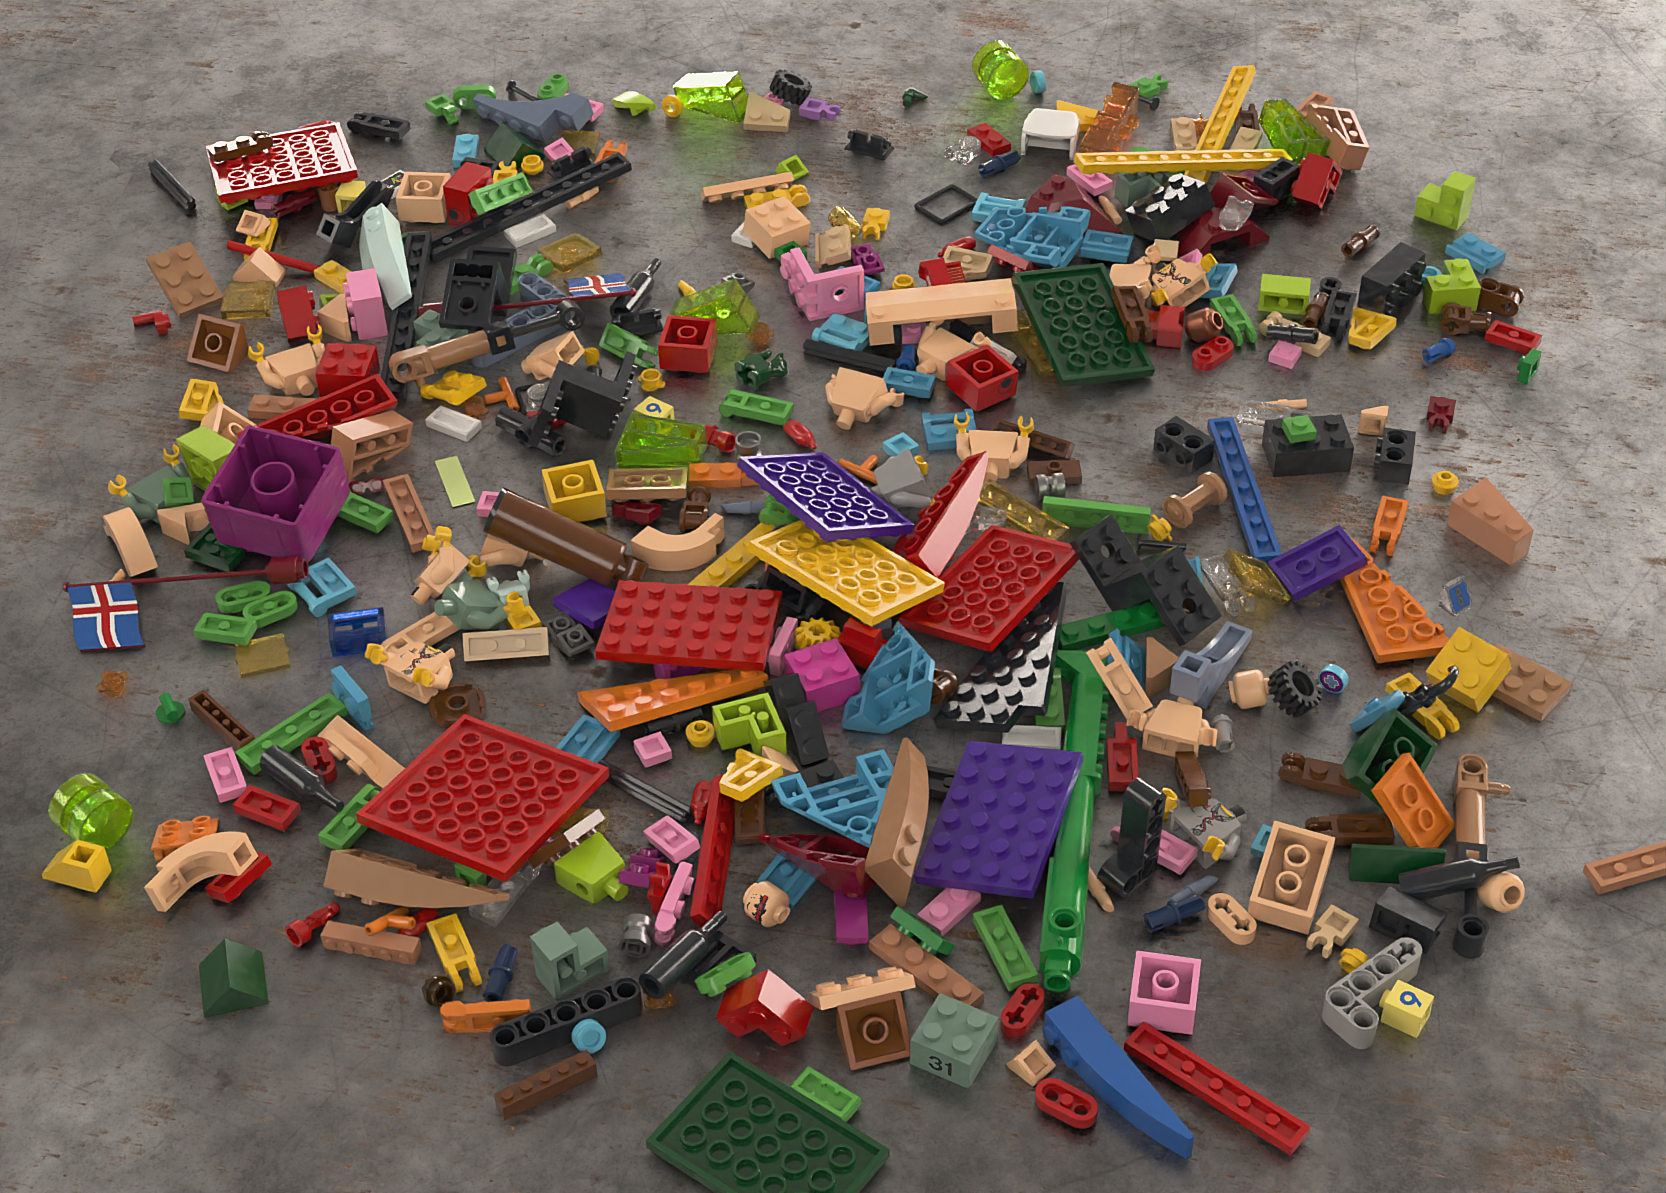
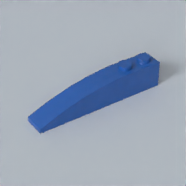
M1078 996L1045 1012L1044 1037L1050 1045L1056 1046L1062 1055L1063 1061L1069 1068H1073L1103 1101L1128 1122L1185 1159L1192 1156L1194 1135Z

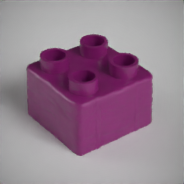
M248 426L244 429L227 459L206 489L201 501L207 513L208 521L211 523V528L220 543L242 548L246 552L252 551L271 557L299 556L300 558H306L307 562H309L314 557L329 528L346 502L350 488L341 450L338 447L273 432L269 429Z

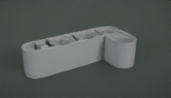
M1400 938L1332 985L1326 991L1322 1010V1019L1325 1024L1352 1047L1357 1049L1371 1047L1374 1043L1379 1021L1378 1014L1372 1008L1380 1002L1386 989H1393L1397 980L1407 983L1417 975L1422 955L1421 945L1414 939Z

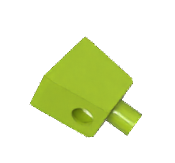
M599 831L554 862L556 882L592 904L598 903L607 895H610L616 901H620L628 893V886L624 883H618L620 870L625 868V863Z

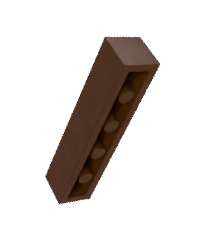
M997 418L993 431L1018 432V436H1020L1021 431L1017 424ZM1035 430L1028 434L1030 447L1070 459L1075 446L1074 443Z
M204 690L188 698L191 711L232 747L234 751L239 750L255 739L250 731Z
M1194 751L1175 752V771L1189 807L1208 806V799H1211V788H1208V780H1205V773H1202V765H1199V758H1196Z
M586 1049L494 1093L496 1107L504 1120H507L597 1077L596 1063Z

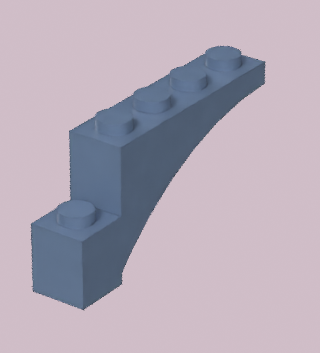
M572 91L565 96L538 101H508L491 98L479 93L473 99L477 113L481 117L494 120L499 125L503 123L518 132L527 134L532 139H538L546 142L560 125L579 131L594 114L589 99Z
M1227 621L1204 649L1196 654L1184 650L1172 668L1170 693L1194 702V705L1206 709L1251 641L1253 630Z

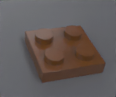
M597 809L531 855L528 862L533 869L543 862L548 867L562 857L561 850L567 854L580 845L579 837L585 841L598 832L595 826L605 819L604 816Z

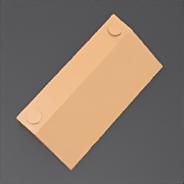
M1011 278L865 293L870 346L894 343L893 325L991 315L993 333L1018 331L1017 307Z

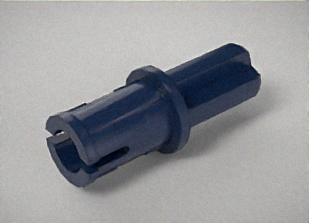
M1012 150L1001 156L996 155L992 160L980 164L978 169L981 170L978 171L983 178H987L999 171L1002 173L1007 167L1018 163L1021 156L1017 150Z
M1199 894L1177 903L1169 901L1166 906L1143 914L1145 926L1150 933H1153L1172 924L1180 925L1181 919L1205 910V902Z
M504 944L500 948L495 964L488 971L490 978L483 993L486 1002L503 1001L506 987L513 979L512 969L518 951L517 948L511 947L510 944Z

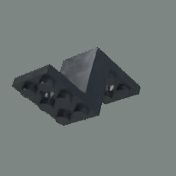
M469 245L466 259H450L439 318L440 328L480 331L482 326L491 324L492 316H507L508 309L493 311V307L495 305L509 304L517 259L516 249Z
M626 352L614 381L559 360L544 394L527 445L537 448L540 439L546 440L551 427L547 422L552 423L555 418L606 438L609 429L614 430L619 419V415L616 413L619 414L625 407L627 401L625 396L628 395L632 382L628 379H633L637 366L633 365L636 354Z
M1112 514L1104 517L1069 542L1112 612L1150 599L1179 646L1188 643L1222 617L1179 545L1140 560ZM1102 545L1106 546L1109 551L1108 558L1101 552ZM1183 601H1186L1190 607L1189 614L1183 610Z

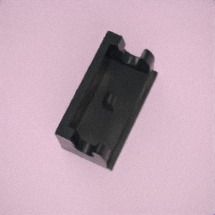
M1389 886L1375 903L1369 927L1395 940L1400 938L1414 939L1421 945L1422 953L1427 954L1440 935L1438 929L1445 921L1447 913Z

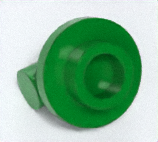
M162 693L159 696L161 705L156 710L157 720L162 724H175L185 716V707L182 703L173 701L169 693Z

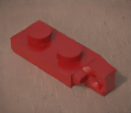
M1115 722L1114 737H1108L1106 742L1108 790L1126 791L1129 784L1139 777L1137 741L1132 737H1127L1126 722Z

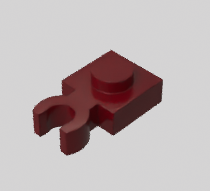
M1430 396L1426 418L1429 420L1428 431L1432 432L1434 426H1440L1443 429L1442 433H1447L1449 423L1453 421L1456 400Z
M627 500L619 502V505L613 504L612 515L616 517L626 516V520H633L637 524L646 525L662 515V504L644 501L631 503Z

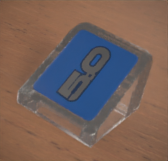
M1464 575L1458 576L1442 586L1439 607L1448 614L1456 616L1472 606L1471 595Z

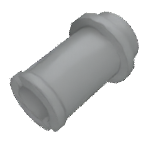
M1217 715L1210 724L1211 728L1217 730L1216 750H1219L1221 753H1227L1235 747L1232 736L1233 721L1227 715Z

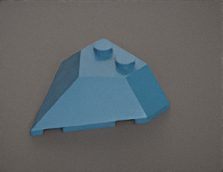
M898 621L892 629L895 634L889 639L887 645H882L860 680L863 684L861 690L856 696H850L845 704L841 724L844 729L887 734L929 712L935 661Z
M882 749L857 756V774L807 788L800 773L772 780L771 785L781 805L870 848L894 767L886 752Z

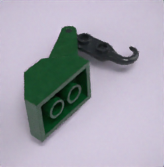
M1448 667L1447 670L1450 673L1440 683L1435 685H1425L1423 683L1410 693L1403 692L1405 700L1399 707L1384 712L1357 739L1344 760L1342 766L1346 779L1382 810V806L1371 790L1400 755L1410 753L1424 774L1439 746L1410 722L1407 715L1411 716L1417 709L1423 706L1429 708L1438 696L1447 692L1458 677V667Z

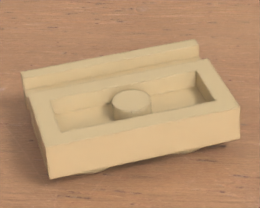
M848 225L835 226L825 231L823 235L815 234V262L818 269L822 268V265L826 263L830 266L851 259V235Z

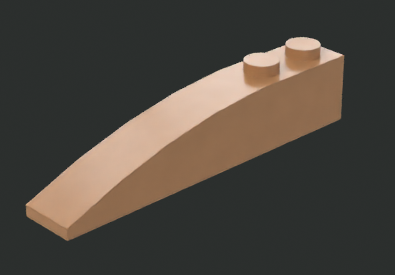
M907 737L902 739L865 861V871L900 908L906 906L918 863L929 798L925 756Z
M361 848L331 850L323 886L333 889L336 896L352 898V895L359 896L362 903L375 906L382 902L406 907H466L507 901L510 896L508 893L480 884H470L469 887H466L467 881L465 879L442 876L443 872L434 869H420L421 865Z

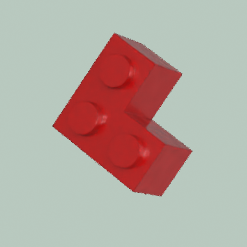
M1308 152L1306 158H1303L1300 163L1298 180H1294L1291 186V196L1297 202L1322 209L1328 192L1335 193L1343 171L1335 160Z
M306 285L277 291L278 306L288 343L308 339V326L311 334H317V324L320 325L318 315L313 316L312 312L315 309L313 292H308Z
M768 969L727 988L715 1019L737 1037L760 1028L773 1041L781 1046H785L805 1036L814 1006Z

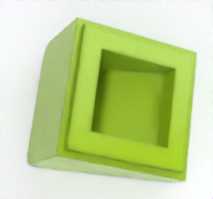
M797 155L780 162L775 169L777 174L792 172L794 181L809 173Z

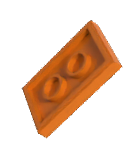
M1410 753L1401 754L1371 790L1408 847L1438 848L1455 827V822Z

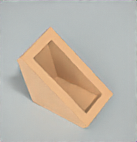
M259 247L241 263L232 278L233 281L277 287L285 276L286 269Z
M345 293L331 300L317 313L322 332L343 341L351 342L349 314Z

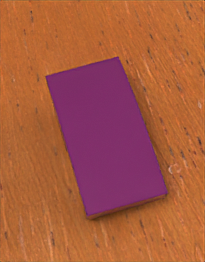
M870 243L851 247L850 261L853 266H862L864 276L885 272V267L878 252L874 253Z
M640 848V851L630 854L629 865L620 870L618 883L649 888L651 885V874H656V863H666L667 856L658 855L659 850Z
M834 891L836 943H843L849 946L858 945L859 943L868 944L866 895L853 898L844 896V892Z

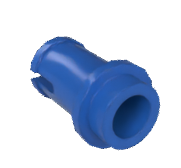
M1442 338L1437 344L1423 349L1422 354L1428 353L1423 355V359L1428 364H1431L1444 356L1450 357L1455 352L1456 346L1450 338Z
M907 344L902 348L901 356L896 361L897 369L913 371L916 366L917 348L914 345Z

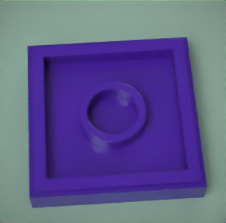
M588 579L554 597L552 606L586 626L595 629L605 623L615 592L592 579Z

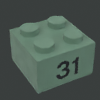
M939 993L910 1040V1064L969 1089L998 1041L999 1017Z

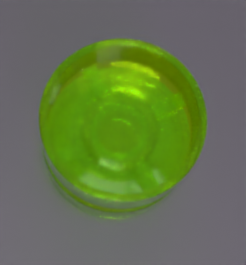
M992 41L985 44L977 51L972 61L973 74L996 99L1004 100L1016 96L1023 90L1029 78V69L1026 63L1004 41Z
M82 773L70 778L59 787L50 802L49 817L51 822L73 841L81 840L100 845L107 851L119 843L128 832L133 820V809L127 800L112 790L97 775Z

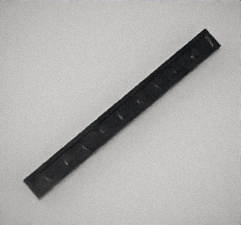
M617 152L432 238L429 258L433 262L442 260L469 247V245L471 246L479 241H483L494 234L632 170L631 162L620 152Z
M431 231L407 233L404 253L412 297L393 309L381 373L382 380L396 399H405L407 383L399 382L394 378L388 362L394 353L414 347L416 336L414 321L418 318V307H421L432 245ZM402 363L398 366L397 370L404 371L408 368L409 364Z

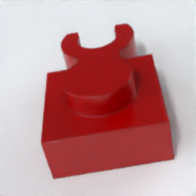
M657 862L656 874H651L650 877L651 885L648 890L647 900L651 901L652 915L656 916L659 914L673 880L672 874H670V865Z

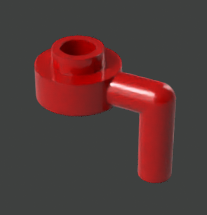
M162 310L132 317L134 326L154 322L158 336L168 334L167 329L172 328L168 313L163 314Z

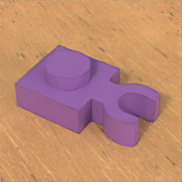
M809 97L806 98L799 108V116L807 117L811 120H820L821 117H824L829 121H836V115H840V106L828 105V101Z

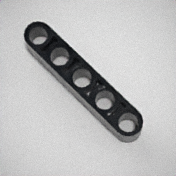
M622 977L495 1026L490 1033L494 1060L501 1066H513L572 1043L571 1036L574 1027L585 1019H594L604 1029H608L636 1018L643 1009L639 982L632 977Z

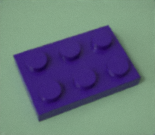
M1340 525L1267 562L1269 570L1294 602L1368 564L1366 556Z

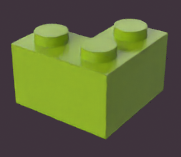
M1454 171L1444 181L1442 187L1429 183L1417 196L1414 216L1458 230L1469 217L1476 178Z
M1460 258L1444 260L1442 274L1426 276L1422 300L1428 314H1441L1443 306L1448 303H1457L1464 307H1471V311L1477 310L1481 286L1469 260Z
M768 692L712 706L715 734L722 750L751 744L754 754L761 757L762 746L787 755L786 732Z

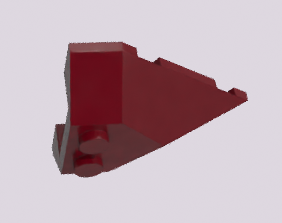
M1053 174L1031 195L1025 209L1026 213H1039V207H1047V212H1060L1061 207L1090 210V219L1083 237H1085L1088 229L1123 235V232L1083 187L1074 180L1065 178L1062 175Z
M1214 207L1177 232V241H1179L1178 256L1182 257L1198 249L1202 257L1210 253L1211 244L1235 236L1242 239L1249 247L1268 241L1269 236L1257 224L1239 211Z
M836 833L788 834V836L777 837L771 834H759V841L830 889L844 892V896L861 897L877 884L865 871V861L869 848L848 837L838 836Z

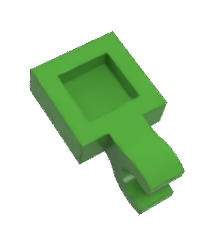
M445 94L425 101L426 109L437 117L445 116L449 124L459 122V119L454 115L457 112L455 101Z

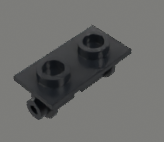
M857 129L849 130L847 138L850 139V142L844 148V150L852 151L856 154H863L884 161L895 149V147L891 146L892 143L887 137L872 134L870 140H868V133Z
M581 147L571 152L572 160H570L568 154L553 160L552 164H550L551 169L547 173L556 180H559L594 164L595 162L590 159L592 155L591 149L589 147Z
M660 309L638 311L639 318L634 319V312L618 313L615 317H612L611 324L635 336L663 331Z

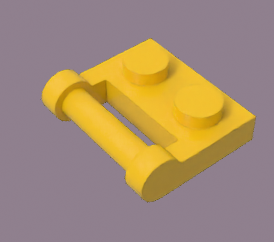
M452 370L446 372L443 378L437 382L424 384L420 389V393L426 399L437 398L446 400L452 405H459L485 388L487 384L484 377Z

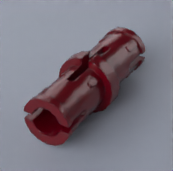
M310 188L300 194L289 195L286 200L271 205V211L276 209L277 211L273 212V215L279 219L293 211L299 212L302 207L317 202L318 197H312L316 192Z

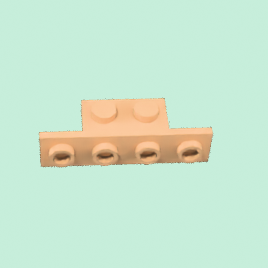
M338 715L317 735L327 741L328 750L340 761L343 758L348 761L346 764L357 775L363 773L382 789L405 769Z

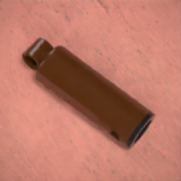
M504 487L501 489L490 511L483 532L491 536L500 538L509 544L534 553L605 586H609L613 579L618 582L619 580L642 582L649 566L645 561L626 554V543L548 509L546 506L529 498L522 497Z

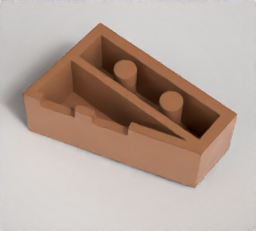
M1311 104L1302 127L1331 159L1335 160L1340 168L1344 170H1360L1370 147L1354 111Z
M391 410L334 426L332 429L331 445L341 450L348 483L354 481V477L361 472L368 473L373 470L372 465L381 459L387 461L410 446L413 423Z
M1487 478L1451 501L1447 521L1449 527L1509 565L1514 564L1528 554L1534 529Z

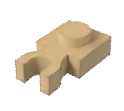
M1331 904L1316 922L1315 933L1311 934L1307 939L1306 948L1312 950L1316 944L1323 945L1322 956L1327 959L1332 952L1333 944L1335 943L1342 947L1358 927L1359 919Z

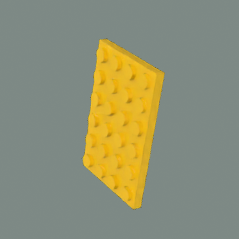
M802 520L749 541L748 551L760 560L769 563L781 573L787 574L801 585L808 587L822 598L831 601L843 611L849 612L864 624L870 626L942 593L945 582L868 537L858 538L857 540L841 539L835 542H827L822 540L820 535L813 529L807 527Z

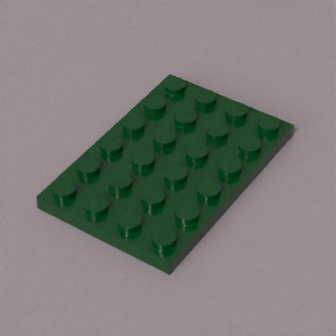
M1103 263L1013 273L1011 280L1061 387L1153 376L1155 367L1140 337L1138 336L1139 339L1136 343H1131L1127 337V328H1124L1111 295L1114 285Z
M731 1051L722 1058L646 1139L647 1149L715 1193H859L890 1157L889 1148Z

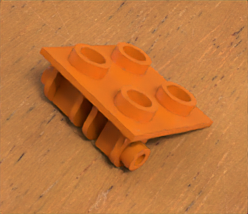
M199 816L192 821L185 822L173 819L158 825L151 846V851L154 850L155 861H162L173 851L189 842L215 834L219 824V817Z

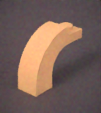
M130 507L103 516L106 526H103L106 535L111 536L114 540L128 576H135L158 567L145 533Z
M714 513L696 530L683 535H669L647 526L631 540L632 556L648 563V568L660 571H682L701 566L717 556L716 544H719L725 537L724 517Z
M220 832L210 834L185 844L156 865L159 873L144 888L157 911L166 912L197 882L220 874L240 876L258 855L246 833Z

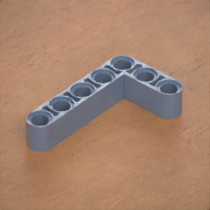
M524 273L518 278L522 302L568 297L538 274ZM559 303L530 306L505 320L510 328H514L556 315L555 310ZM571 312L566 314V320L571 319ZM557 324L514 338L515 349L493 356L491 353L472 358V364L480 368L490 366L563 326Z

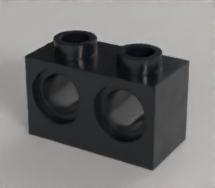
M1281 157L1254 175L1253 182L1279 202L1291 194V186L1294 180H1298L1300 174V165Z
M1178 416L1173 417L1155 429L1153 449L1190 473L1195 472L1213 460L1215 439Z
M1384 427L1383 438H1377L1375 450L1376 453H1380L1375 454L1373 469L1378 470L1377 480L1409 485L1416 431Z

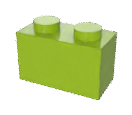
M1262 274L1258 311H1277L1279 313L1305 315V310L1309 303L1311 278Z

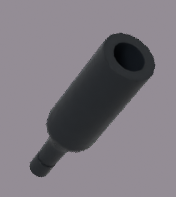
M654 258L645 271H638L633 274L626 285L630 289L634 288L636 290V296H618L609 308L612 317H615L618 313L634 312L635 314L653 289V276L661 265V261L658 258Z
M274 745L264 751L260 758V768L303 800H319L335 812L343 810L344 802L326 789L324 778L280 746Z
M1518 856L1489 862L1468 857L1400 873L1398 877L1402 892L1418 900H1426L1477 888L1491 875L1521 867Z
M718 911L701 928L689 929L683 932L639 976V984L643 991L651 998L662 999L707 954L709 940L727 921L726 914Z

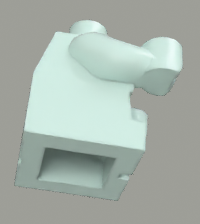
M526 569L523 570V573L521 571L517 572L519 580H505L502 584L498 583L496 577H492L493 580L487 578L486 583L489 590L505 606L507 605L506 596L516 591L519 593V597L523 598L524 607L528 606L527 592L530 589V576Z

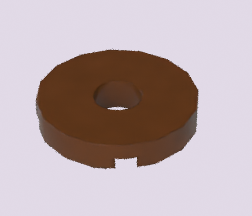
M452 683L448 685L447 689L438 690V694L430 698L428 708L432 721L439 727L448 729L463 714L482 720L486 714L487 703L483 691L479 688L478 690L472 688V684ZM455 704H463V706L459 708L452 707Z

